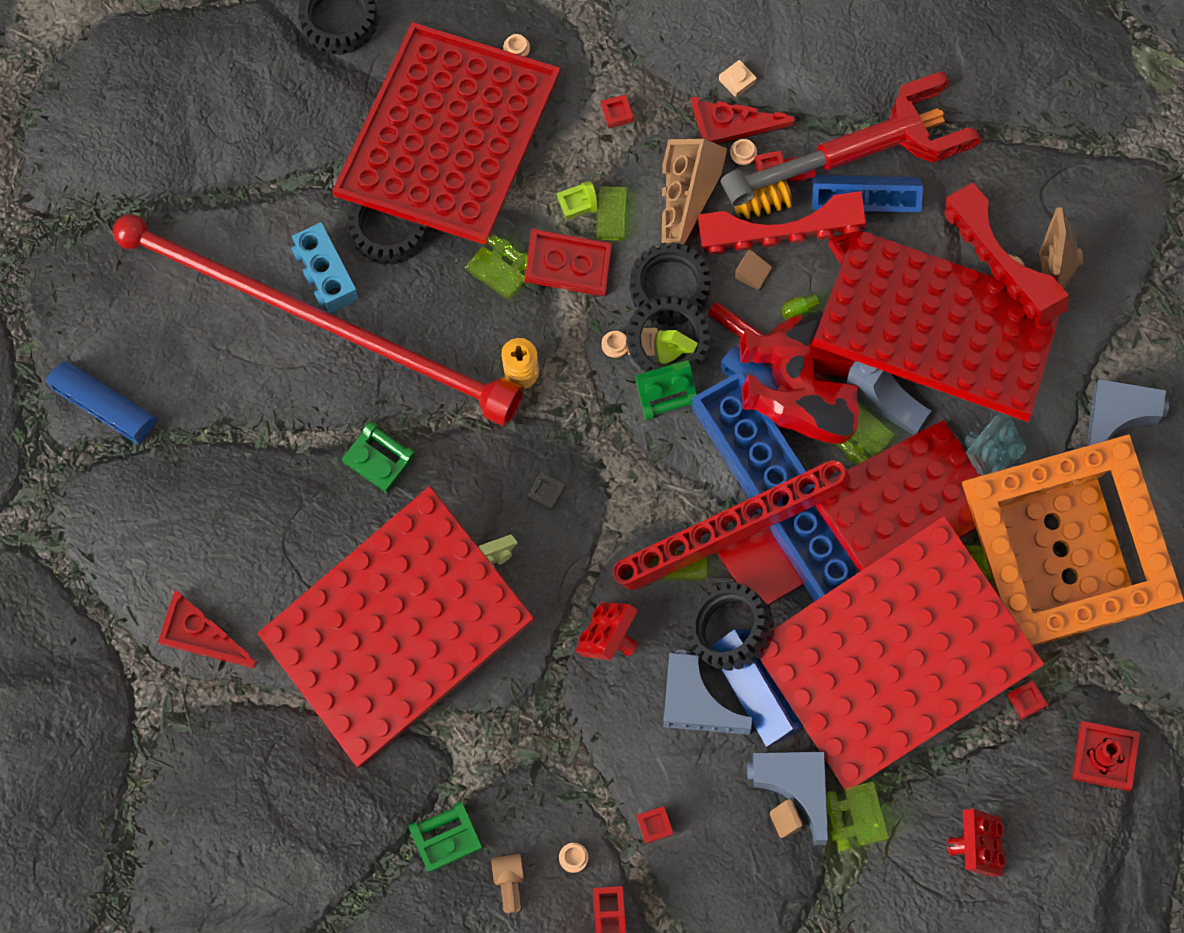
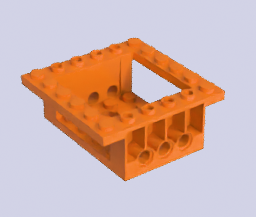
M1130 434L962 482L995 590L1033 647L1136 618L1153 610L1184 601ZM1108 471L1112 472L1147 580L1146 582L1135 585L1131 584L1098 482V478ZM1046 515H1053L1058 519L1057 529L1050 530L1045 526L1044 518ZM1055 542H1062L1066 545L1067 554L1065 557H1058L1054 554L1053 544ZM1064 569H1070L1075 573L1076 580L1073 584L1069 585L1063 582L1061 574Z

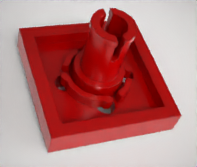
M602 602L594 610L592 621L588 628L580 635L579 644L575 652L583 657L611 660L617 649L626 656L632 655L638 646V642L625 633L638 610L630 604Z
M1081 721L1071 780L1131 791L1140 732ZM1099 770H1101L1102 772H1106V771H1107V773H1106V774H1101Z
M976 809L963 810L964 836L948 838L947 844H954V846L947 847L951 856L965 854V869L990 877L1004 876L1003 868L1005 867L1006 859L1002 851L1004 827L1001 817Z

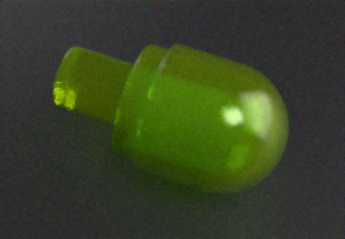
M813 294L807 298L801 295L789 299L782 305V316L787 320L803 313H809V308L819 304L818 298Z

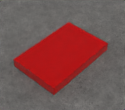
M532 229L524 282L604 297L606 294L612 243Z
M758 513L752 519H758L761 515ZM769 528L716 552L735 583L743 584L755 591L768 606L804 585V582Z

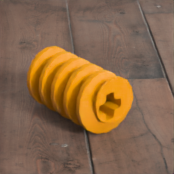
M787 180L753 191L754 197L750 201L734 207L738 218L743 213L747 220L750 219V211H754L756 216L760 217L761 208H764L767 214H771V205H774L777 211H781L782 202L786 204L788 209L791 208L792 200Z
M515 338L508 341L504 345L501 355L505 378L523 386L524 389L529 388L539 377L536 348L530 341L524 338Z

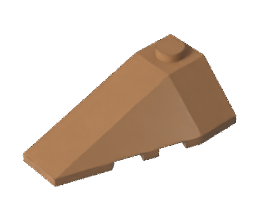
M668 139L662 165V174L666 175V187L662 188V197L666 198V209L662 213V243L666 242V245H671V242L682 245L686 242L698 219V215L702 212L721 176L727 148L706 139Z
M1059 207L1055 210L1039 251L1042 273L1052 275L1064 289L1076 275L1079 265H1082L1083 254L1081 248L1077 249L1076 238L1063 208Z

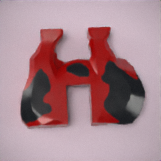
M809 312L794 316L779 324L771 333L759 336L752 329L745 328L740 339L741 363L752 361L757 364L772 363V377L777 390L765 386L754 375L748 374L742 386L743 409H755L768 416L779 427L795 430L813 439L834 444H844L849 441L858 428V385L814 380V373L848 377L849 370L855 363L852 359L812 346L823 313Z

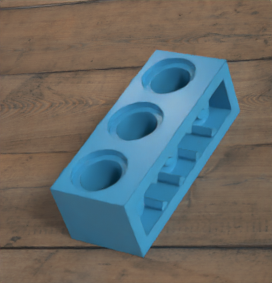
M321 222L292 236L295 246L291 247V250L297 262L303 261L306 268L302 269L307 282L309 284L314 282L317 288L314 295L320 307L325 305L329 313H332L359 300L356 288ZM309 244H317V247L312 250L305 249ZM321 266L329 267L325 272L317 271ZM333 288L341 289L340 292L335 295L328 294V292Z

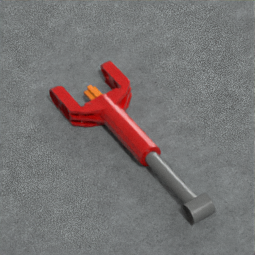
M938 72L903 84L894 103L889 120L819 144L816 152L745 176L742 170H734L721 179V184L733 206H740L750 201L754 197L753 191L822 166L825 170H830L897 145H902L915 157L935 163L976 147L982 139L976 129L965 128L935 140H929L930 135L926 129L943 124L945 122L943 118L944 113L937 108L919 115L913 104L938 96L941 91L949 86L950 80L946 73Z

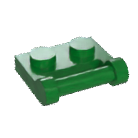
M688 360L635 375L645 421L654 419L655 415L688 405L692 407V398L697 394ZM686 391V395L653 405L650 404V401Z
M370 421L359 438L343 456L342 461L387 493L413 461L416 451L410 447L405 448L381 431L379 425ZM374 438L400 457L399 461L394 463L368 443Z
M462 801L454 804V808L419 824L414 822L408 825L429 874L482 850V846ZM460 818L462 825L424 841L423 834Z

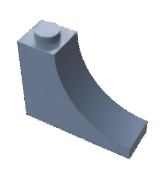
M857 361L849 370L847 384L858 385L857 401L912 435L919 432L929 417L931 410L904 391L891 373Z
M1099 379L1093 391L1086 446L1107 441L1115 434L1130 427L1140 425L1157 426L1162 417H1166L1168 413L1169 401L1165 400L1166 390Z
M677 650L675 653H669L663 727L750 735L752 717L742 716L727 710L707 691L700 676L698 655H693V652L687 650Z
M824 752L753 753L752 762H747V779H753V788L769 789L792 800L805 815L810 825L814 845H826L828 835Z

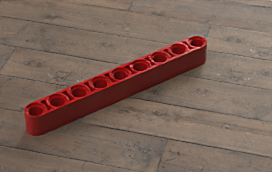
M833 460L828 461L618 561L613 568V577L627 590L633 591L642 588L846 491L851 483L850 475L842 463ZM833 473H842L839 480L835 482L829 481ZM815 485L812 493L803 494L806 486ZM782 497H789V501L785 506H777L778 501ZM763 509L761 517L752 519V514L755 510ZM737 521V526L734 530L726 531V526L730 522ZM711 533L710 540L707 543L701 544L702 536ZM685 545L683 554L675 556L676 549L679 546ZM659 557L658 565L650 568L651 560ZM633 569L634 574L632 578L624 580L625 573Z

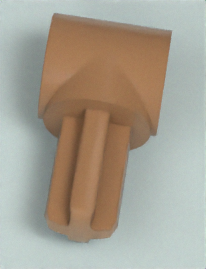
M521 854L492 857L494 884L501 886L503 910L505 913L519 912L521 910L518 884L524 880Z

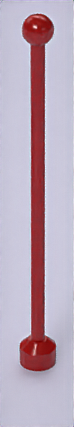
M124 215L114 224L113 236L121 247L130 250L141 246L148 248L479 400L484 418L506 427L511 422L520 405L524 387L502 377L485 385L150 232L146 222L137 215Z

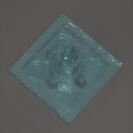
M1001 412L996 414L981 434L975 431L969 433L975 439L967 436L965 440V445L969 448L966 454L977 473L981 476L1011 468L1027 449L1009 415Z

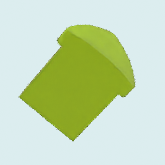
M590 181L556 193L566 221L589 212H598L595 189Z
M677 330L657 331L654 343L656 362L666 364L675 360L682 353H694L698 343Z

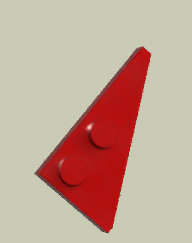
M691 97V106L701 139H706L715 144L794 126L795 123L794 117L788 116L785 113L774 112V114L758 112V108L737 104L729 105L721 101H717V104L699 101V97Z
M174 591L158 640L160 645L253 669L256 668V660L236 644L214 622L209 620L197 607L192 605L179 591Z

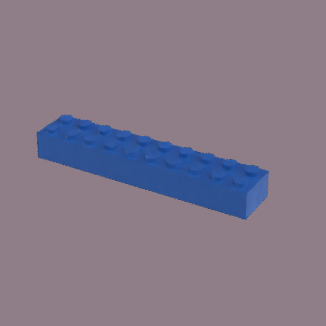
M739 371L693 397L692 410L750 499L806 471L775 423L768 416L755 409H743L742 386L746 378ZM815 485L806 486L803 494H808ZM782 497L778 501L777 506H785L789 501V497ZM816 506L768 527L804 582V586L814 601H817L860 572ZM757 509V512L762 515L763 509Z

